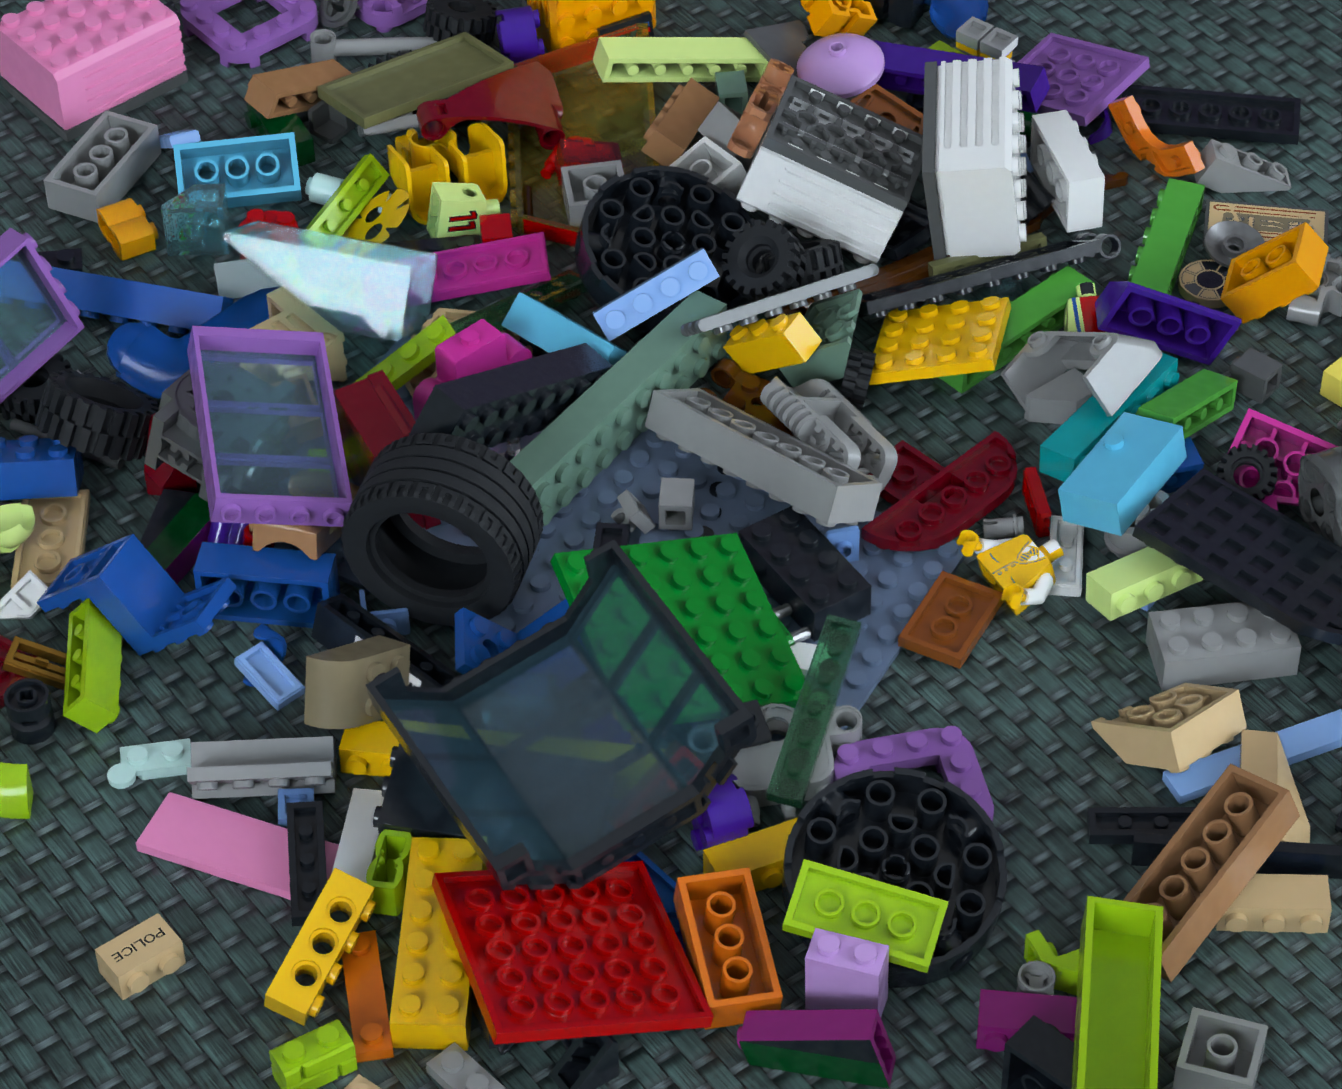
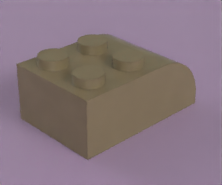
M378 635L306 656L304 724L323 729H349L381 720L382 717L373 706L365 685L373 681L378 675L387 673L397 667L401 672L405 686H409L410 644Z

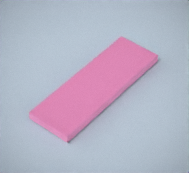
M169 792L136 842V848L139 852L291 900L287 828ZM325 841L327 881L332 874L339 846L329 841Z

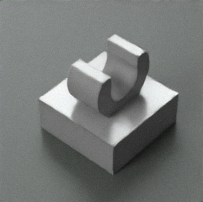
M626 489L617 496L622 508L616 509L611 514L614 521L618 524H630L631 533L635 530L636 526L644 534L656 527L645 506L630 491Z

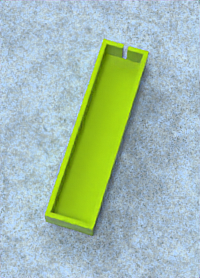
M1087 896L1080 933L1071 1089H1157L1163 906Z

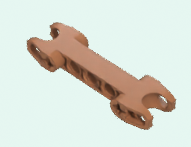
M778 59L769 60L727 144V148L731 152L743 158H752L794 72L790 65Z

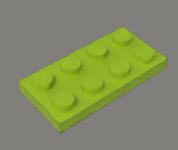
M804 859L784 918L782 930L812 939L815 928L889 945L890 963L928 974L949 901Z

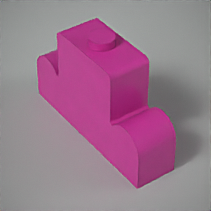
M480 319L436 346L437 377L435 379H424L415 388L413 393L414 419L417 421L435 385L532 358L531 351L508 333H501L486 320Z

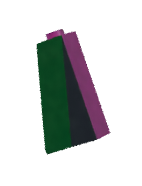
M163 489L140 541L176 584L195 565L202 542H207L211 525L208 502L200 498L199 493Z
M877 1009L746 1011L743 1026H740L737 1030L738 1047L743 1050L749 1065L890 1088L896 1055Z

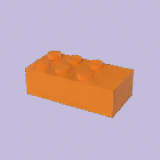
M750 868L677 877L673 902L687 959L714 1016L711 1027L704 1029L741 1025L744 1022L746 1011L780 1010L783 995Z

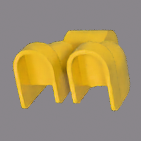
M477 122L467 127L470 145L469 154L464 155L458 149L457 135L452 129H449L441 139L431 141L425 138L418 139V132L410 128L407 130L406 135L395 137L396 150L391 144L387 145L390 175L395 186L409 194L410 197L403 204H410L407 212L418 223L427 225L432 182H450V171L458 178V183H475L479 185L486 200L498 199L499 203L503 201L508 187L505 146L502 138L487 124Z

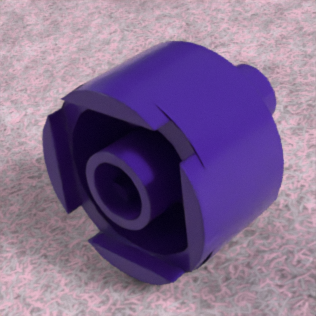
M528 5L495 10V17L501 16V21H499V24H496L500 53L513 61L514 67L519 63L545 55L543 39H537L536 29L540 27L538 9L532 10L531 6Z
M734 774L729 776L724 785L716 784L708 796L711 803L706 811L691 820L694 830H691L690 835L696 851L747 836L748 828L754 827V819L748 797L743 787L736 789L732 781L738 778Z

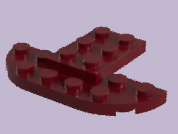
M994 431L944 468L905 441H900L894 446L898 455L896 468L886 487L880 493V497L893 506L862 527L861 538L876 545L879 549L906 552L934 550L952 541L960 535L961 531L967 530L1002 504L1014 490L1017 480V462L1013 447L999 432Z

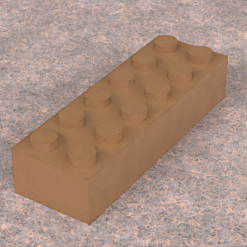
M1230 763L1123 901L1163 906L1161 978L1170 983L1175 979L1300 817L1289 790Z

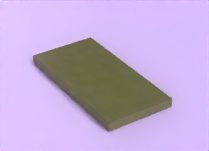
M463 32L317 86V91L320 99L363 129H367L417 110V107L423 102L449 98L484 79L514 68V62L471 34Z

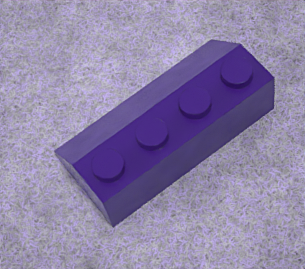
M1110 281L1095 302L1097 328L1099 330L1153 340L1160 350L1206 365L1212 364L1242 323L1241 318L1129 281Z

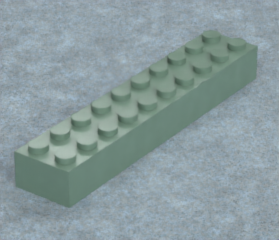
M698 290L690 294L510 460L534 488L542 507L543 526L548 525L552 517L560 509L568 506L579 491L588 487L597 474L603 469L608 468L616 456L623 450H627L635 438L648 430L644 426L653 390L689 389L699 378L706 375L710 367L725 357L727 352L723 346L727 342V331L715 335L712 329L685 337L681 333V326L726 311L727 304Z

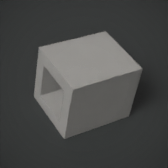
M661 477L658 505L659 529L692 530L695 505L694 479Z

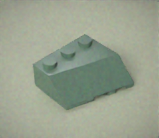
M860 288L813 302L810 305L804 318L822 339V342L806 363L779 368L792 387L799 386L810 379L818 378L829 382L844 377L863 295Z

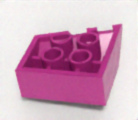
M1248 408L1230 448L1235 446L1238 449L1241 444H1247L1248 448H1252V444L1258 446V450L1262 451L1265 449L1268 451L1267 456L1274 458V465L1278 470L1277 482L1272 495H1277V504L1299 506L1298 476L1301 457L1338 446ZM1241 465L1233 474L1235 482L1245 488L1255 486L1260 480L1258 470L1251 465Z

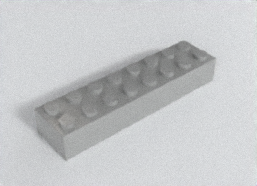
M700 388L653 390L644 427L656 432L657 438L678 444V449L701 456L700 460L702 462L723 468V473L726 475L744 479L747 486L768 492L769 497L773 500L787 502L792 505V510L815 517L816 523L822 526L835 527L839 523L858 525V522L873 521L883 485L882 482Z

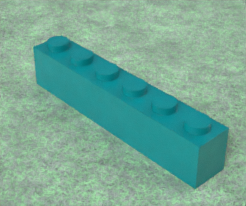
M1162 353L1160 361L1112 417L1106 415L1094 395H1092L1040 445L1039 472L1065 482L1124 412L1136 415L1141 405L1178 384L1180 377L1179 373H1177L1178 358Z

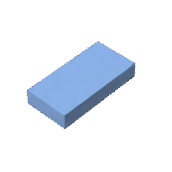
M262 641L237 656L234 660V665L277 711L305 694V686Z

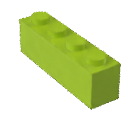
M88 598L69 614L63 716L98 733L107 724L113 723L120 712L119 690L121 687L120 668L123 658L121 654L123 637Z

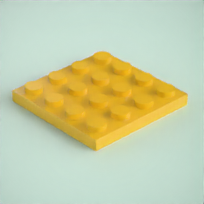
M990 296L980 301L968 302L966 300H959L948 305L937 306L936 304H927L917 309L898 311L897 308L888 312V315L884 318L873 352L876 353L869 385L994 371L1011 311L1009 297L999 298L997 296Z

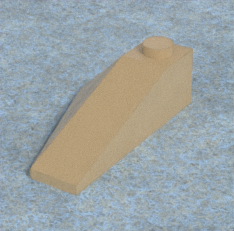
M1242 729L1239 768L1289 790L1300 814V817L1281 842L1310 843V825L1278 732Z

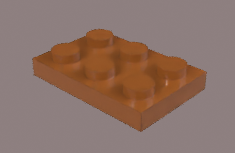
M942 571L898 636V646L961 669L1003 604L1001 600L1002 592Z

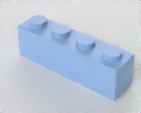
M700 248L593 311L592 314L610 342L720 276L705 250Z

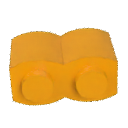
M128 198L96 209L98 226L106 240L111 243L113 250L120 260L124 261L156 250L155 240L159 239L158 231L153 222L149 223L146 219V214L141 204L137 205L133 199Z

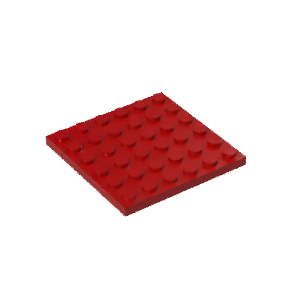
M643 861L622 862L579 889H569L566 884H555L552 889L531 890L525 884L517 885L514 890H502L489 870L434 873L432 887L494 1045L711 1027L714 1018L713 1013Z

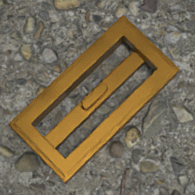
M15 636L2 669L26 678L40 680L47 685L64 690L66 668L49 663V660L66 666L67 653ZM17 649L38 657L34 658L17 652Z

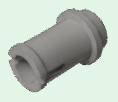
M1012 514V517L983 518L984 539L1015 538L1024 534L1023 516L1016 517V514Z

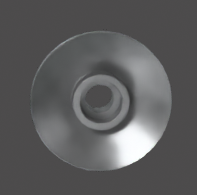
M1222 221L1214 224L1208 229L1204 239V246L1208 255L1215 262L1227 268L1230 266L1231 259L1265 243L1263 237L1256 229L1239 221Z

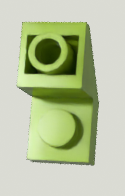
M1040 930L1026 934L1024 959L1026 962L1042 961L1047 963L1055 971L1054 989L1077 996L1080 949L1058 956L1053 943L1047 942Z

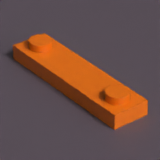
M376 930L359 932L360 936L350 954L344 952L342 955L357 1063L394 1058Z

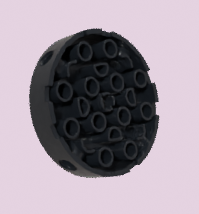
M672 166L634 168L629 174L620 177L616 175L607 180L599 187L598 192L592 199L589 200L575 241L574 253L577 270L589 294L602 307L693 252L703 248L720 277L701 287L698 291L727 304V310L748 304L750 301L737 292L725 279L727 275L722 271V265L727 263L722 260V253L729 252V249L725 247L727 241L729 240L733 243L736 239L732 234L736 230L740 233L745 231L742 225L748 222L754 227L756 219L750 218L741 206V202L736 200L737 196L726 187L722 190L708 182L709 177ZM765 254L758 259L755 270L759 274H762L764 268L763 256ZM688 296L633 327V329L648 334Z
M894 767V771L873 772V769L855 772L834 781L819 791L801 810L788 836L782 871V895L786 912L804 859L949 901L928 974L889 962L888 987L890 988L914 987L932 983L950 976L972 961L989 941L996 927L1005 896L1008 873L1004 857V846L1000 835L987 813L972 797L948 781L943 783L925 776L926 772ZM798 935L803 944L809 948L811 939Z

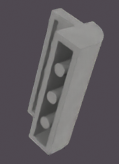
M334 736L191 742V767H187V782L192 785V799L277 796L278 789L314 788V794L336 792L337 757L336 739Z

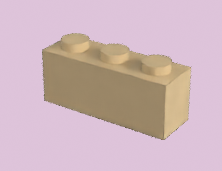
M1255 874L1216 924V931L1328 933L1332 912L1328 875Z

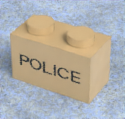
M159 913L95 949L100 974L122 1000L143 991L148 985L166 975L174 973L179 967L186 964L182 940Z

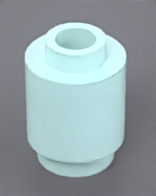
M317 172L307 180L305 194L309 195L310 202L325 205L345 179Z

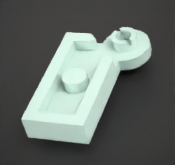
M190 738L119 747L120 763L115 764L108 770L107 778L112 787L124 789L133 785L136 781V776L142 780L187 775V767H191Z

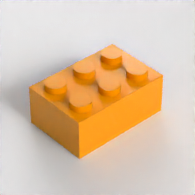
M1304 222L1231 259L1220 299L1236 317L1241 318L1243 324L1253 319H1260L1269 311L1279 306L1285 307L1292 300L1304 294L1309 295L1317 290L1320 285L1329 247L1309 224Z

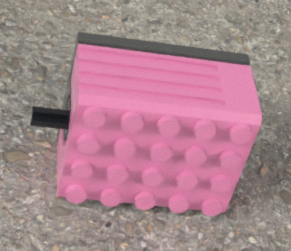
M159 0L32 1L27 4L26 10L18 14L7 13L1 18L0 74L3 77L1 78L3 88L66 142H69L85 134L105 110L123 115L188 82L187 72L185 71L187 69L184 65L185 55L182 51L184 49L181 42L182 33L179 30L180 21L177 17L179 11L175 8L173 1L163 4Z

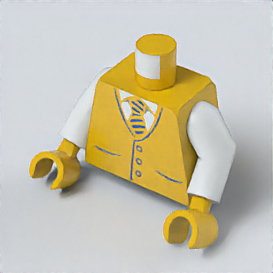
M963 530L956 542L958 545H963L961 552L965 557L972 556L974 551L978 554L976 558L982 576L994 590L1002 592L1001 600L1008 605L1016 616L1030 605L1043 604L1056 582L1051 563L1064 555L1062 548L1054 538L1037 547L1031 538L1025 534L1015 538L991 540L979 538L974 531Z

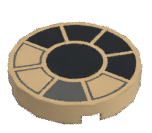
M1212 259L1189 263L1180 272L1178 278L1179 293L1186 301L1192 302L1193 300L1208 308L1224 307L1226 305L1220 298L1229 268L1218 264Z

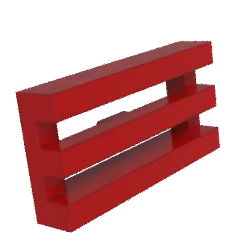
M1036 466L1027 467L1023 470L1022 494L1035 534L1038 537L1049 536L1050 531L1048 527H1050L1049 517H1051V510Z

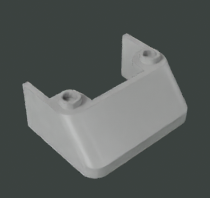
M1037 331L1028 338L1027 344L1000 374L1025 410L1026 395L1062 375L1067 369L1087 370L1082 376L1083 380L1106 415L1112 417L1160 361L1162 352L1153 340L1118 333Z

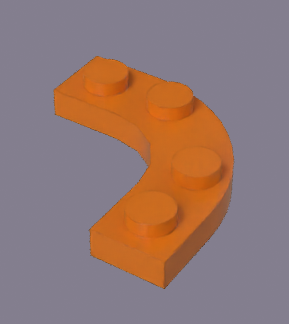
M1133 95L1116 99L1108 104L1119 131L1131 151L1140 161L1146 159L1154 164V171L1167 177H1181L1197 173L1205 168L1201 160V154L1195 147L1193 140L1176 145L1166 144L1151 132L1141 114V108Z

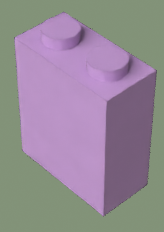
M815 928L805 956V1009H877L881 1017L888 998L889 945Z

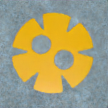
M396 189L387 202L389 190L372 198L360 212L362 218H356L338 242L350 238L338 249L339 253L344 257L350 258L361 245L358 256H361L382 244L390 236L386 228H397L406 216L410 204L398 209L396 208L410 197L409 194L403 189ZM376 207H382L381 214L374 221L369 223L365 221L366 216L371 210ZM376 224H382V229L378 235L370 240L365 239L366 233L371 227Z

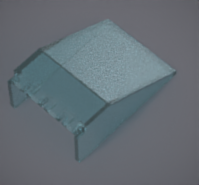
M255 221L224 231L223 240L341 332L398 341L422 328V325L427 321L425 316H429L438 261V255L435 253L262 221Z

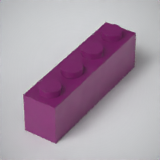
M980 989L976 1049H987L993 1052L1004 1051L1005 1043L1033 1015L1045 1023L1054 1025L1061 1034L1074 1042L1077 997Z

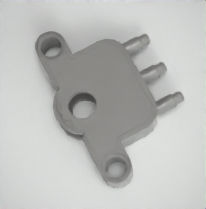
M771 703L760 707L771 735L781 734L786 738L741 749L734 758L738 765L731 774H734L738 779L732 782L736 789L743 787L746 792L753 814L754 827L760 824L759 807L781 804L784 819L788 821L796 818L795 802L811 800L819 791L834 782L833 752H837L838 748L843 744H852L862 740V715L857 708L850 705L806 710L800 715L794 708L785 704ZM716 723L698 726L690 734V750L705 763L718 746L714 729ZM851 726L853 728L850 730H843L840 727ZM704 745L712 746V748L708 750L700 749V747Z

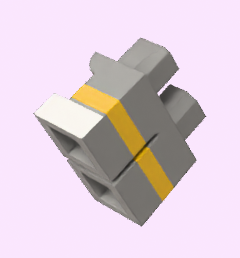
M973 16L956 30L957 50L967 55L985 58L992 57V59L1007 57L1012 62H1015L1012 59V51L1018 46L1017 35L998 27L994 29V25Z

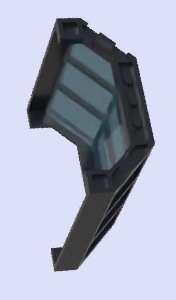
M615 540L596 547L590 554L584 557L589 578L564 616L554 622L545 624L539 631L527 638L516 641L510 648L495 657L484 660L478 667L466 674L455 677L444 687L405 686L401 672L397 667L387 673L378 675L373 681L365 685L377 712L502 890H514L517 885L525 884L531 890L552 889L555 884H566L569 889L583 887L704 813L711 803L708 796L717 783L724 785L738 765L734 758L743 745L750 747L757 738L753 715Z

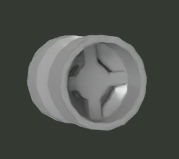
M1029 961L1023 964L1018 972L1016 992L1054 995L1055 971L1050 965L1042 961Z

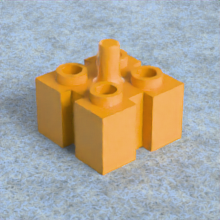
M800 0L804 10L810 13L807 19L810 29L815 36L825 37L837 33H853L864 36L877 21L871 3L864 0Z

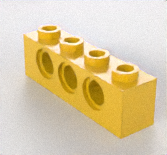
M334 868L265 994L264 1007L302 1026L305 1025L309 1016L317 1017L325 1001V997L321 996L327 983L333 986L343 967L338 962L344 952L349 954L352 952L360 936L359 933L355 932L361 920L368 922L376 907L377 902L372 900L375 887ZM342 911L350 919L345 922H336L330 915L333 912ZM324 942L329 944L333 950L327 954H320L314 950L313 946ZM301 974H308L315 979V983L310 986H302L296 981V977Z

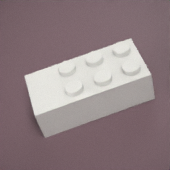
M1067 110L1032 115L1030 163L1038 181L1056 198L1052 206L1066 232L1070 233L1102 227L1105 176L1098 165L1096 154H1092L1089 150L1086 137L1081 136L1077 121L1072 120Z

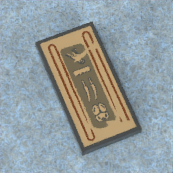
M1206 199L1202 247H1205L1204 239L1208 229L1222 221H1239L1248 224L1261 234L1265 242L1307 222L1328 246L1329 210Z

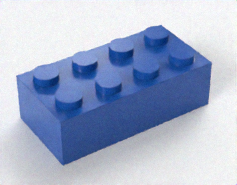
M36 435L22 436L19 440H6L0 437V501L78 496L84 475L82 452L76 451L75 447L61 445L59 440L38 438Z
M202 542L193 569L196 589L229 577L237 586L228 598L230 600L229 605L214 617V619L313 628L318 602L341 594L336 553H323L317 560H313L302 550L263 547L260 551H254L253 546Z

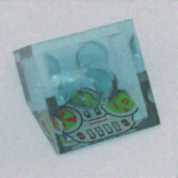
M225 183L194 184L161 205L168 256L229 254L231 224Z

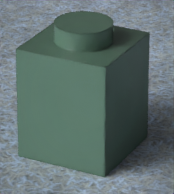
M744 70L715 72V95L720 97L718 101L740 114H743L748 103V89Z

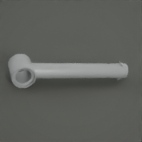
M318 29L310 35L311 62L315 63L330 59L337 61L338 56L386 55L387 53L397 55L398 51L403 55L409 53L410 50L414 51L437 41H434L433 37L428 36L336 39V34L333 31Z

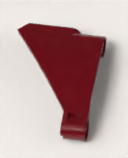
M537 61L491 76L447 99L426 101L417 107L416 116L421 134L425 139L431 141L441 139L455 124L465 120L501 121L535 127L539 143L546 150H553L554 146L566 139L561 124L563 105L552 72Z

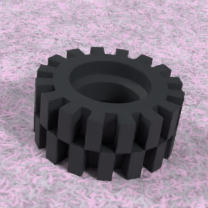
M851 347L840 393L857 409L862 410L876 353Z
M1241 444L1240 448L1236 449L1234 446L1230 448L1228 454L1225 453L1222 456L1221 462H1219L1216 476L1262 501L1266 495H1272L1277 482L1278 470L1274 465V458L1267 456L1268 451L1265 449L1260 451L1258 446L1252 444V448H1248L1247 444ZM1241 465H1251L1258 470L1260 480L1253 487H1241L1234 480V471Z

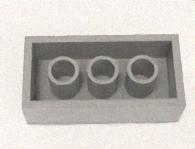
M105 110L43 180L48 208L98 223L96 209L119 202L161 154L158 126Z
M1244 601L1155 611L1148 614L1145 641L1162 691L1169 690L1183 683L1215 685L1297 675L1302 647L1298 635L1271 617L1263 615L1259 610Z

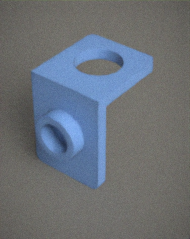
M857 525L826 531L824 536L848 562L859 560L860 530Z
M360 589V606L367 610L364 589ZM408 608L370 612L401 635L410 634Z

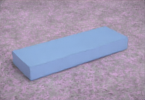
M179 130L159 135L161 148L172 149L173 145L201 141L199 131Z

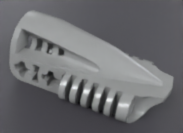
M776 376L771 380L772 382L763 388L760 395L761 402L792 432L793 437L866 475L872 473L873 475L868 476L882 482L881 492L883 491L896 468L898 461L897 451L872 426V423L838 392L833 385L824 379L816 378L810 379L796 387H787Z

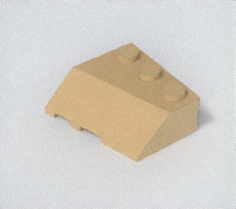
M1183 683L1149 697V705L1122 708L1118 710L1120 717L1113 720H1105V718L1100 717L1091 721L1092 728L1126 764L1166 769L1170 773H1180L1188 770L1190 764L1200 758L1211 755L1212 750L1222 744L1233 741L1234 736L1239 734L1242 729L1247 728L1239 689Z

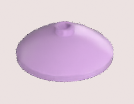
M837 33L825 36L807 47L799 57L796 68L799 78L841 98H849L863 93L878 82L883 74L885 61L881 48L873 40L853 33Z

